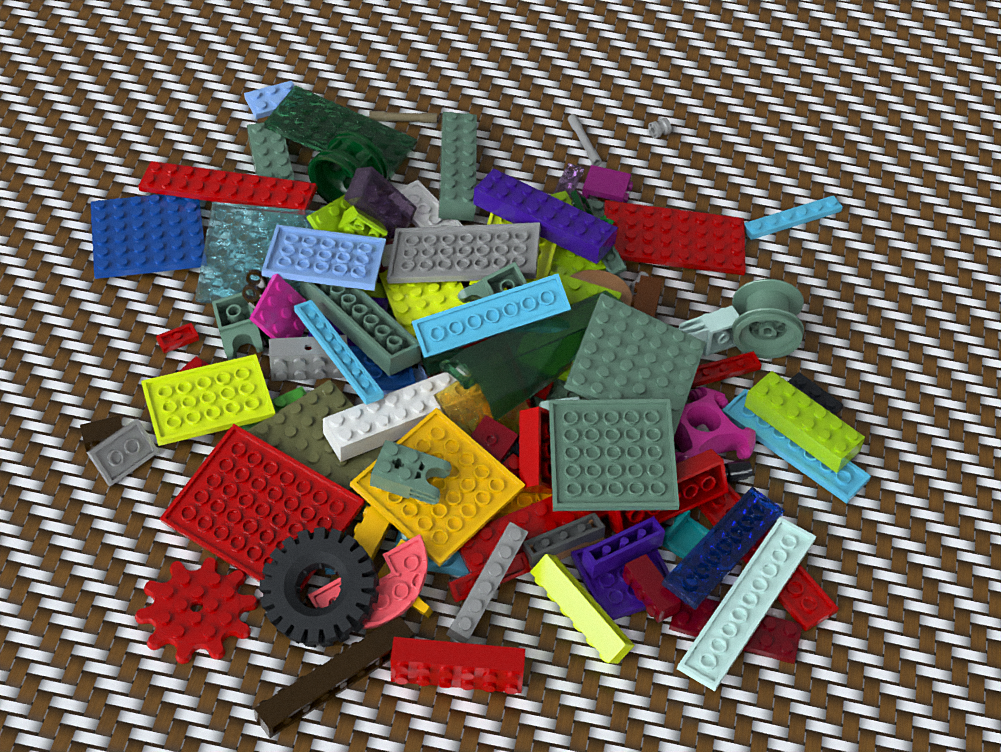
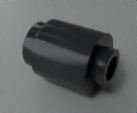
M739 460L724 464L727 482L729 483L748 479L753 474L749 461Z

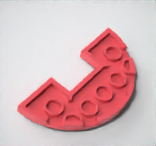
M420 534L383 554L391 573L379 579V586H376V590L379 592L378 601L372 604L374 612L370 620L366 618L363 620L362 624L364 627L362 629L377 628L404 614L418 598L424 586L428 569L427 550ZM341 578L308 594L316 609L317 607H327L333 603V600H336L341 590L339 588Z

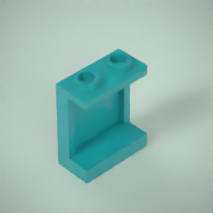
M688 510L683 514L677 515L671 527H666L662 546L703 572L725 547L728 534L722 530L718 535L714 534L690 518L691 511Z

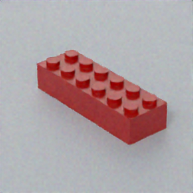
M709 449L677 463L679 510L607 511L611 529L617 534L653 516L661 523L728 493L724 460L714 450Z
M394 637L391 653V682L398 684L411 683L418 684L419 686L433 685L440 686L441 688L456 687L463 690L478 689L485 692L500 691L507 694L521 693L526 649Z

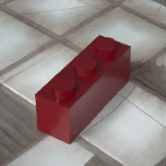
M647 554L625 564L623 579L627 585L632 587L636 598L646 606L650 617H654L656 622L659 623L679 613L681 600Z

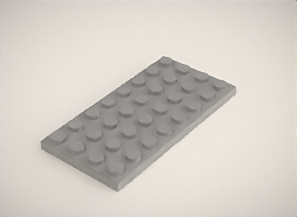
M540 223L396 228L387 282L392 284L476 281L516 262L525 279L536 278L541 225Z

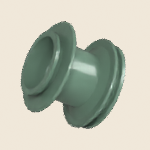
M760 279L741 286L735 292L732 299V306L739 314L731 328L733 340L737 348L743 353L754 351L758 358L763 359L779 358L794 352L800 346L804 335V326L797 317L804 305L802 293L792 284L777 279Z

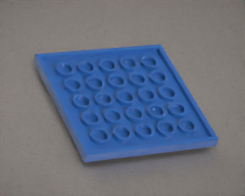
M159 194L91 201L95 279L207 267L200 200Z

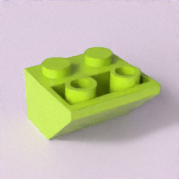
M354 205L344 211L338 227L340 231L347 234L383 238L388 233L383 223Z

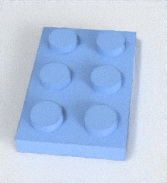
M292 81L244 93L245 100L256 119L304 107V102Z

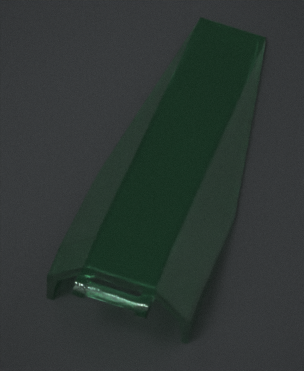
M606 290L603 291V292H601V293H603V294H605V295H607V296H609V297H611V298H614V299H616V300L622 302L621 300H619L618 298H616L614 295H612L611 293H609V292L606 291ZM601 293L570 305L571 311L518 326L472 345L451 359L443 360L439 368L460 382V386L464 389H469L478 384L489 403L492 418L496 421L555 381L572 365ZM458 367V368H459L461 371H463L467 376H464L463 374H461V373H460L458 370H456L455 368Z

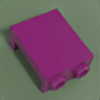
M591 165L582 189V195L587 199L592 195L627 203L629 199L628 192H631L633 187L631 174Z

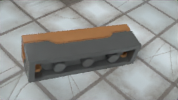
M594 512L522 543V550L525 552L532 570L545 554L556 555L559 560L571 556V551L603 541L605 526Z

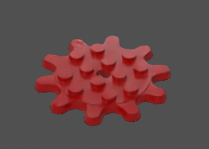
M212 557L206 558L201 568L194 571L187 570L180 561L173 562L169 569L172 575L169 581L159 583L151 580L145 584L144 592L153 598L154 603L149 607L139 609L135 614L137 623L152 624L155 627V632L147 640L148 648L158 650L164 645L171 644L176 647L175 659L180 664L188 663L193 653L199 649L206 650L210 657L215 660L223 658L226 653L223 646L226 638L234 636L239 639H246L251 634V628L241 621V616L244 612L255 610L259 605V601L253 595H241L238 593L239 587L246 581V575L241 570H235L229 575L218 574V563ZM193 605L203 606L199 612L191 610Z

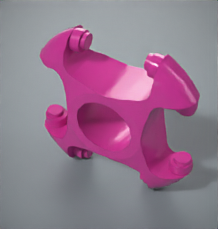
M699 386L689 392V397L694 402L685 404L674 435V442L681 450V452H675L676 464L709 449L714 450L717 454L736 450L739 459H749L755 447L756 432L749 427L743 430L738 428L723 413L721 409L729 404L725 394ZM704 424L709 432L700 431L693 427Z

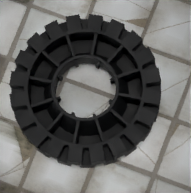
M325 527L314 528L313 533L306 529L297 532L298 538L296 539L289 536L282 541L284 548L281 550L275 548L270 554L273 561L271 564L265 563L262 570L265 580H260L259 590L263 593V597H260L262 608L267 612L266 616L283 635L298 644L301 642L307 647L316 648V645L320 644L324 648L334 646L333 641L338 640L342 643L350 639L349 634L352 631L358 633L364 627L362 622L365 618L370 620L374 612L372 604L377 603L379 592L376 590V586H379V577L375 572L376 567L368 553L350 535L345 536L342 531L333 528L331 532L327 531ZM316 569H333L334 573L337 576L340 575L341 585H339L341 590L336 600H333V603L324 608L317 607V609L306 607L307 603L301 601L300 598L301 584L305 577L309 576V573Z

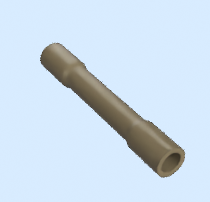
M369 111V121L437 123V113Z

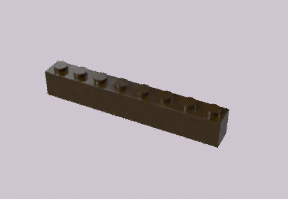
M400 616L385 623L378 630L368 633L361 641L352 643L342 653L333 655L328 662L323 665H317L306 676L297 678L287 688L278 690L273 697L259 702L254 708L255 720L268 737L272 738L391 660L394 637L415 639V633Z

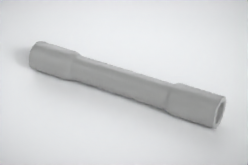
M571 114L568 117V121L572 129L576 132L592 165L599 166L602 163L600 156L592 146L577 115Z

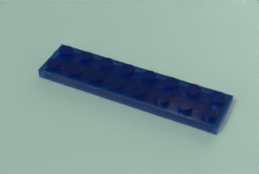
M751 487L663 579L661 585L696 610L769 531L779 517L784 514L785 510L754 487Z

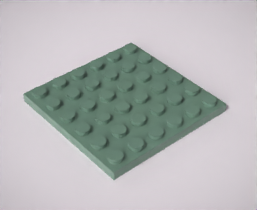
M601 293L563 388L589 400L670 399L674 436L706 342Z
M670 399L549 400L553 511L679 510Z

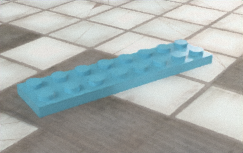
M555 274L412 321V326L423 357L426 359L571 311V307L559 274Z
M744 389L722 409L723 413L737 427L742 430L746 427L755 430L757 441L846 504L870 481L871 475L851 461L838 473L834 472L744 406L748 393L747 389Z

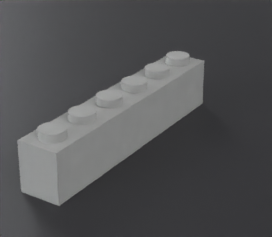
M512 522L508 524L446 635L460 643H466L469 640L528 532Z

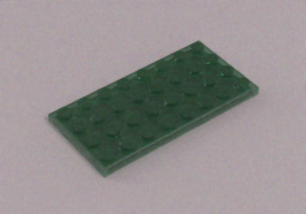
M296 85L264 122V128L318 152L327 150L330 141L343 131L359 133L373 142L385 157L389 169L387 183L392 179L417 142V139Z

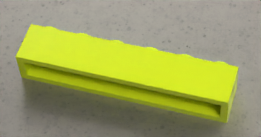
M545 554L530 571L535 577L534 581L548 592L547 596L553 602L560 606L562 614L574 622V628L587 637V643L600 652L599 656L604 662L619 664L635 646L556 555Z

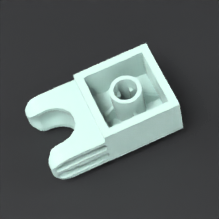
M733 306L720 308L717 311L705 313L697 318L682 322L678 329L705 341L706 344L702 354L706 357L736 346L731 328L739 314Z

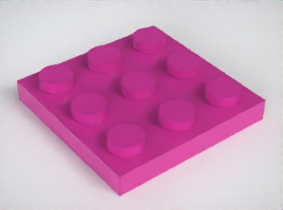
M274 274L249 319L271 339L301 337L306 326L295 313L294 306L306 302V300L280 275Z

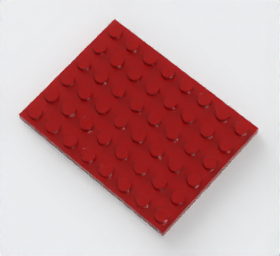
M233 424L159 519L163 524L260 583V580H265V575L262 573L265 563L271 564L273 561L270 554L275 548L279 550L284 548L282 541L289 536L293 539L298 538L297 532L308 529L310 533H313L314 528L325 527L329 532L333 528L344 533L365 505V500ZM317 569L309 573V576L305 577L301 584L302 590L306 586L308 581L311 579V577L314 575V573L317 571Z

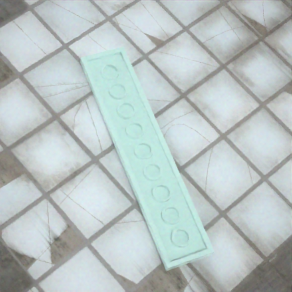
M779 517L684 655L677 669L716 691L813 545L816 536Z

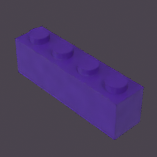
M653 516L584 549L581 564L592 579L662 546L665 530Z

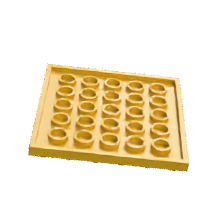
M435 408L396 443L441 458L451 464L452 470L446 478L430 477L427 479L429 484L439 489L441 494L439 503L432 505L411 497L407 499L370 486L371 472L376 460L350 482V487L409 540L420 534L426 546L427 556L439 567L525 487V484L438 408Z

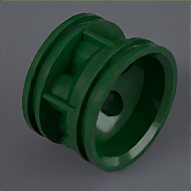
M343 131L330 141L327 150L321 151L310 161L308 176L311 183H316V192L328 204L347 194L354 206L360 209L368 201L369 197L387 181L389 169L385 157L373 142L359 133Z

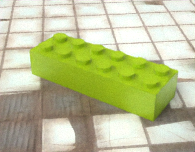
M771 371L747 393L744 404L746 408L834 472L838 473L861 451L865 436L775 372Z

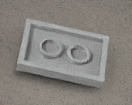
M134 419L86 453L107 485L112 486L159 453V450L139 419Z

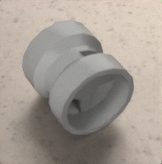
M662 118L658 122H651L648 125L649 133L654 139L661 137L662 134H670L672 130L667 118Z

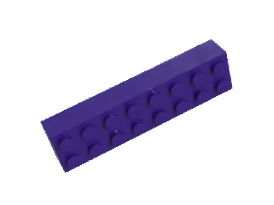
M493 169L474 188V205L513 224L540 223V237L595 264H598L616 242L618 227L496 169Z

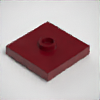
M487 415L484 416L470 436L500 463L519 439L517 433Z

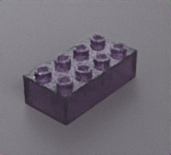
M373 167L357 168L344 197L350 205L356 206L383 223L388 231L386 235L388 238H394L396 228H409L417 210V207Z

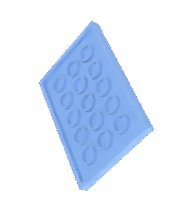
M276 225L262 267V276L271 278L274 274H278L283 279L374 291L386 239Z

